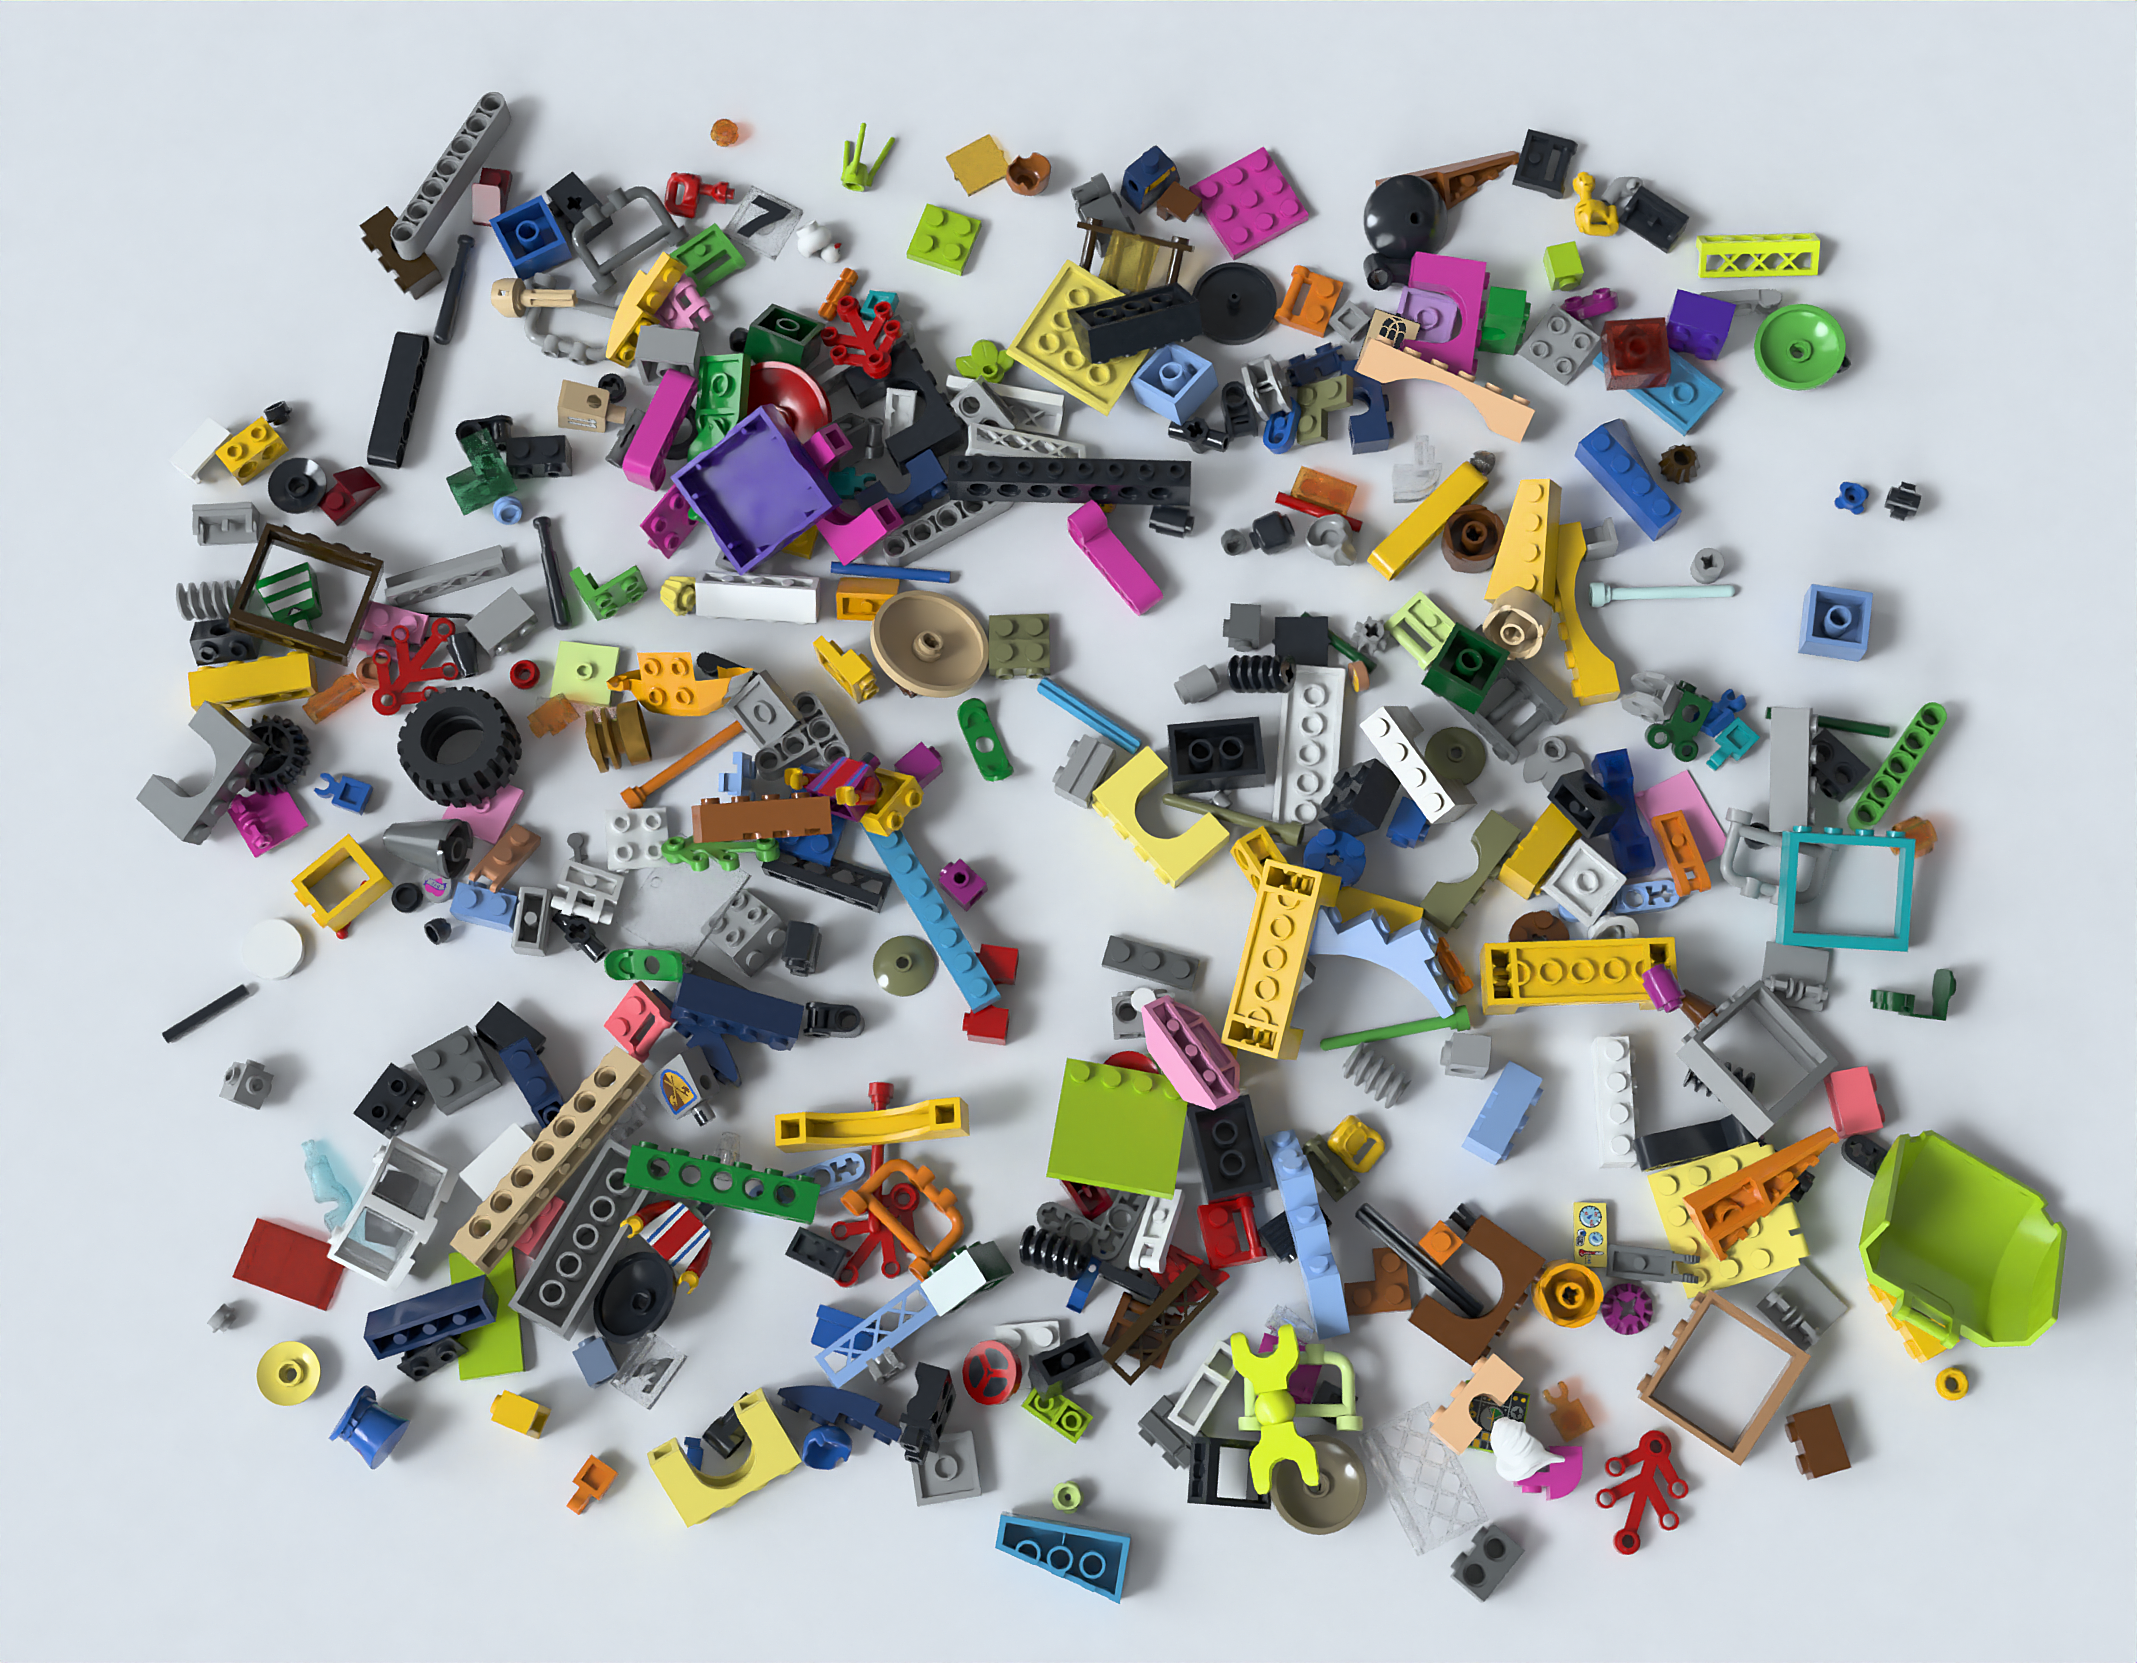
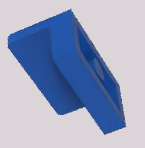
M820 1304L816 1314L818 1321L811 1338V1343L826 1349L865 1319ZM872 1322L865 1328L875 1329V1322ZM881 1324L879 1325V1330H883ZM864 1331L857 1333L854 1338L853 1349L866 1351L873 1343L874 1333ZM850 1339L840 1347L849 1348ZM836 1350L833 1351V1352H836V1353H839V1354H842V1355H845V1356L848 1355V1352H842V1351H836ZM852 1353L851 1358L855 1359L860 1354Z

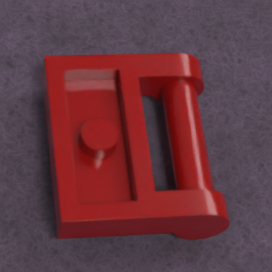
M1252 1196L1198 1206L1197 1215L1211 1270L1257 1263L1268 1258L1266 1248L1261 1245L1253 1213L1255 1204ZM1233 1213H1241L1249 1251H1241Z

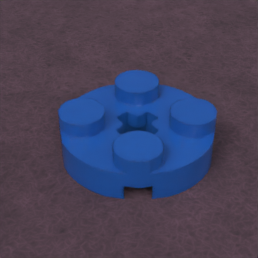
M1328 828L1322 829L1306 845L1303 866L1342 877L1339 888L1341 890L1342 887L1350 884L1353 886L1362 877L1366 865L1365 846L1361 841L1346 832ZM1336 855L1343 863L1337 862L1335 866L1329 864L1330 859L1328 856Z

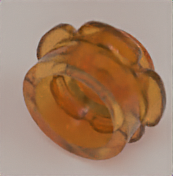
M719 119L713 124L710 133L711 139L716 141V144L720 147L734 144L739 137L737 133L738 127L728 119Z

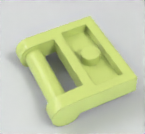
M1419 591L1383 627L1384 630L1390 631V635L1419 661L1418 666L1426 671L1434 662L1455 623L1427 596ZM1403 621L1409 624L1433 647L1428 653L1399 626Z

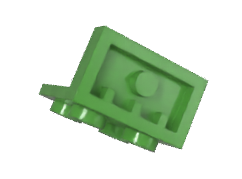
M637 565L601 587L598 586L591 573L584 575L580 567L569 572L580 596L597 621L614 616L620 607L628 602L634 603L644 596V592L648 590Z

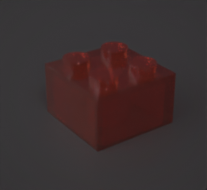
M1665 317L1605 321L1600 334L1606 391L1666 387L1672 372Z

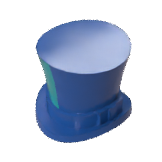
M365 1385L358 1391L328 1439L333 1441L340 1437L345 1442L348 1441L362 1456L370 1469L374 1470L393 1451L407 1430L411 1420L395 1415L379 1406L376 1402L375 1391Z

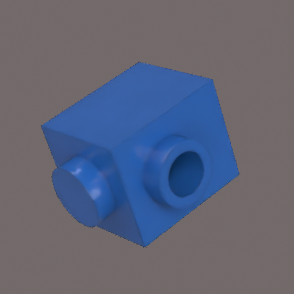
M1403 796L1388 827L1386 837L1391 838L1390 842L1398 847L1407 848L1409 846L1414 849L1418 840L1424 842L1431 825L1426 824L1427 818L1416 802Z

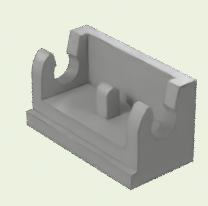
M252 502L192 505L193 535H197V542L200 546L259 542L260 512Z

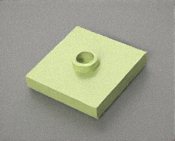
M560 641L550 692L551 701L611 708L614 690L608 689L606 681L617 675L620 648Z

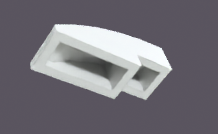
M1219 1339L1217 1340L1167 1418L1193 1436H1196L1237 1372L1233 1364L1232 1349L1229 1345Z

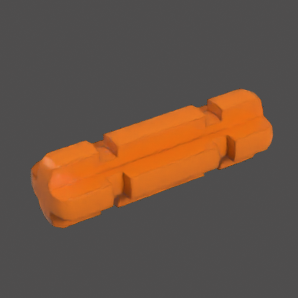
M845 268L839 276L841 280L836 281L826 297L827 302H823L818 310L819 316L829 322L838 313L836 309L839 299L849 295L851 292L850 286L854 287L858 280L857 272L850 268Z
M1439 937L1435 956L1438 955V962L1450 981L1455 982L1453 986L1458 994H1465L1473 988L1474 984L1468 975L1465 976V969L1453 950L1449 951L1450 946L1446 939Z

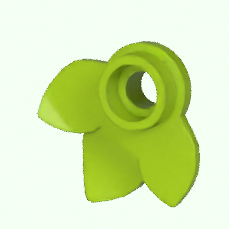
M981 339L974 343L970 356L956 358V367L965 378L976 379L982 375L987 382L1001 384L1004 379V373L1013 367L1015 360L1006 354L1007 350L998 352L996 346L991 341Z

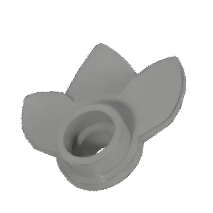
M1549 736L1541 740L1537 747V752L1526 759L1523 768L1524 781L1526 783H1533L1541 780L1544 788L1550 793L1561 775L1584 769V763L1577 753L1568 750L1566 743L1561 738ZM1554 748L1557 751V756H1549L1547 749Z

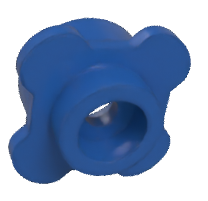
M1843 482L1839 487L1840 495L1834 501L1835 506L1838 509H1848L1854 515L1861 514L1864 510L1863 502L1869 496L1868 490L1856 483ZM1849 496H1853L1854 500H1850Z

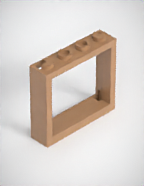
M1707 1289L1705 1294L1699 1291L1693 1299L1689 1308L1694 1311L1686 1321L1682 1318L1673 1330L1672 1335L1676 1338L1671 1346L1668 1348L1664 1345L1656 1356L1654 1362L1658 1366L1653 1374L1646 1373L1639 1382L1636 1389L1640 1391V1394L1637 1398L1741 1466L1812 1356L1712 1290ZM1711 1304L1791 1356L1732 1448L1652 1396Z

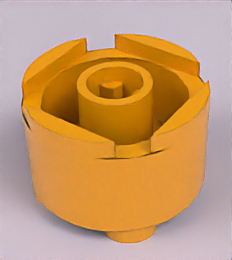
M1556 1259L1543 1265L1546 1267V1271L1538 1283L1535 1284L1531 1281V1297L1537 1311L1549 1321L1563 1327L1578 1328L1590 1323L1598 1314L1597 1311L1604 1296L1603 1287L1598 1276L1586 1266L1569 1259ZM1566 1287L1572 1289V1291L1568 1292V1299L1562 1297Z

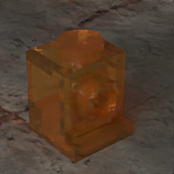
M560 693L527 716V719L530 721L529 727L534 735L542 738L548 733L555 736L568 726L566 722L570 724L581 716L566 696Z

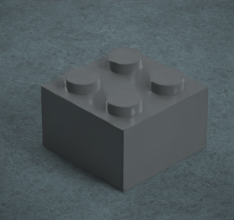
M468 1025L411 1055L438 1109L446 1116L503 1086L476 1033Z

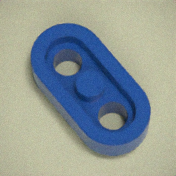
M1291 396L1293 408L1289 415L1286 416L1287 413L1282 410L1271 414L1270 419L1266 422L1263 443L1274 454L1287 452L1295 441L1301 407Z

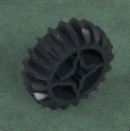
M275 714L271 720L269 716L263 715L259 723L258 720L252 718V726L249 729L270 748L264 755L265 758L262 763L257 766V774L252 773L247 779L245 788L249 792L256 790L259 795L263 796L267 791L271 795L276 796L277 787L283 792H287V784L290 782L293 785H298V781L295 779L297 775L306 776L302 766L311 765L310 760L306 757L312 753L311 748L307 745L309 739L303 734V730L298 725H294V722L286 718L283 720ZM282 737H286L289 740V752H285L282 749Z

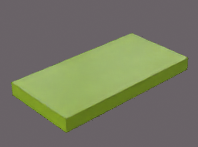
M514 1246L510 1248L490 1274L487 1275L499 1296L496 1322L463 1332L461 1337L458 1338V1342L469 1350L458 1357L460 1381L526 1372L520 1314L508 1306L518 1289ZM459 1252L448 1253L451 1285L485 1274Z

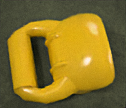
M1354 1115L1345 1117L1327 1140L1328 1148L1340 1156L1350 1170L1359 1173L1368 1172L1385 1151V1142L1381 1135L1373 1128L1366 1126ZM1368 1138L1374 1139L1376 1143L1357 1165L1353 1160L1354 1155H1357V1152L1367 1142Z

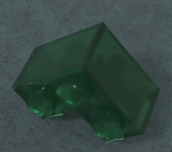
M487 428L460 440L472 466L446 477V480L464 516L518 490Z

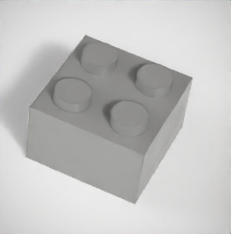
M657 324L651 326L641 325L635 360L643 385L659 386L669 368L698 378L700 356H706L699 332L690 328L670 329Z

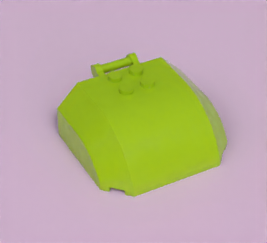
M1933 1130L1923 1131L1919 1136L1913 1137L1909 1133L1901 1134L1889 1149L1869 1193L1859 1250L1868 1281L1897 1298L1891 1315L1899 1321L1906 1320L1939 1339L1940 1344L1944 1347L1952 1349L1960 1335L1981 1347L2030 1346L2058 1319L2068 1231L2061 1221L2054 1223L2045 1209L2049 1203L2043 1194ZM1911 1307H1913V1308L1917 1309L1918 1311L1924 1313L1925 1315H1927V1316H1929L1930 1318L1934 1319L1936 1322H1934V1321H1932L1931 1319L1925 1317L1924 1315L1918 1313L1917 1311L1913 1310Z

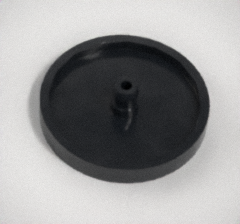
M1230 262L1211 268L1198 280L1192 294L1200 304L1202 332L1210 339L1225 345H1243L1260 338L1272 325L1276 313L1277 297L1273 284L1262 271L1244 263Z

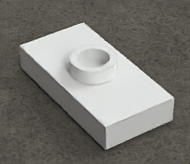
M887 388L883 430L885 449H887L885 439L914 424L917 391Z

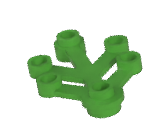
M693 835L685 839L675 836L669 838L661 846L662 855L666 857L669 863L686 862L693 871L697 872L707 870L710 867L708 857L720 864L725 871H733L740 867L739 855L737 853L755 852L757 860L761 862L774 861L780 857L779 842L775 838L757 839L756 842L724 841L694 843Z

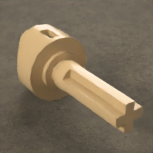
M502 278L493 283L491 290V304L507 318H521L526 311V307H575V304H578L576 290L526 289L521 278ZM501 291H506L505 296H502Z

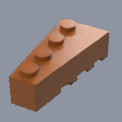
M810 792L791 793V799H780V794L761 795V801H750V796L731 797V803H720V798L701 799V805L691 806L694 843L832 834L830 796L810 797Z

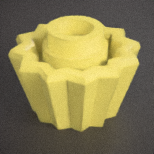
M670 576L661 586L660 599L676 616H685L688 611H692L693 606L696 604L695 577Z

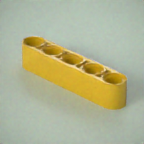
M1468 461L1462 463L1374 549L1367 562L1388 581L1393 580L1444 530L1448 519L1458 508L1470 505L1483 492L1489 483V479Z

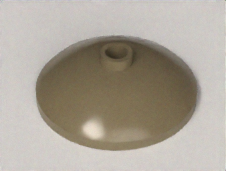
M1327 1435L1304 1436L1302 1438L1306 1439L1317 1452L1320 1472L1319 1490L1317 1492L1310 1490L1309 1485L1302 1479V1473L1297 1462L1284 1459L1277 1462L1272 1469L1270 1496L1278 1514L1293 1528L1312 1535L1331 1534L1348 1526L1360 1513L1367 1494L1366 1473L1357 1454L1344 1442Z

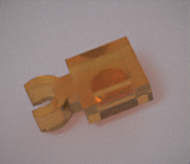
M1563 1381L1557 1383L1561 1391L1560 1397H1552L1548 1389L1542 1391V1395L1547 1403L1555 1406L1556 1411L1550 1413L1549 1416L1564 1443H1567L1595 1426L1579 1398L1569 1402L1567 1398L1569 1393L1568 1387Z

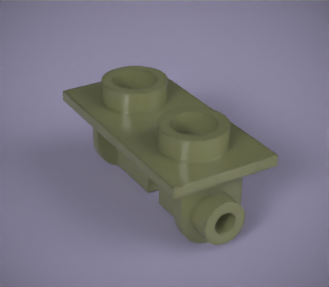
M1320 1134L1314 1139L1308 1140L1303 1145L1304 1147L1301 1148L1303 1155L1307 1157L1313 1176L1336 1203L1360 1183L1339 1156L1328 1148L1327 1142Z

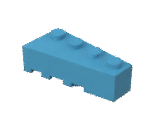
M1002 1512L996 1549L1051 1572V1574L1065 1578L1091 1592H1096L1120 1604L1131 1534Z

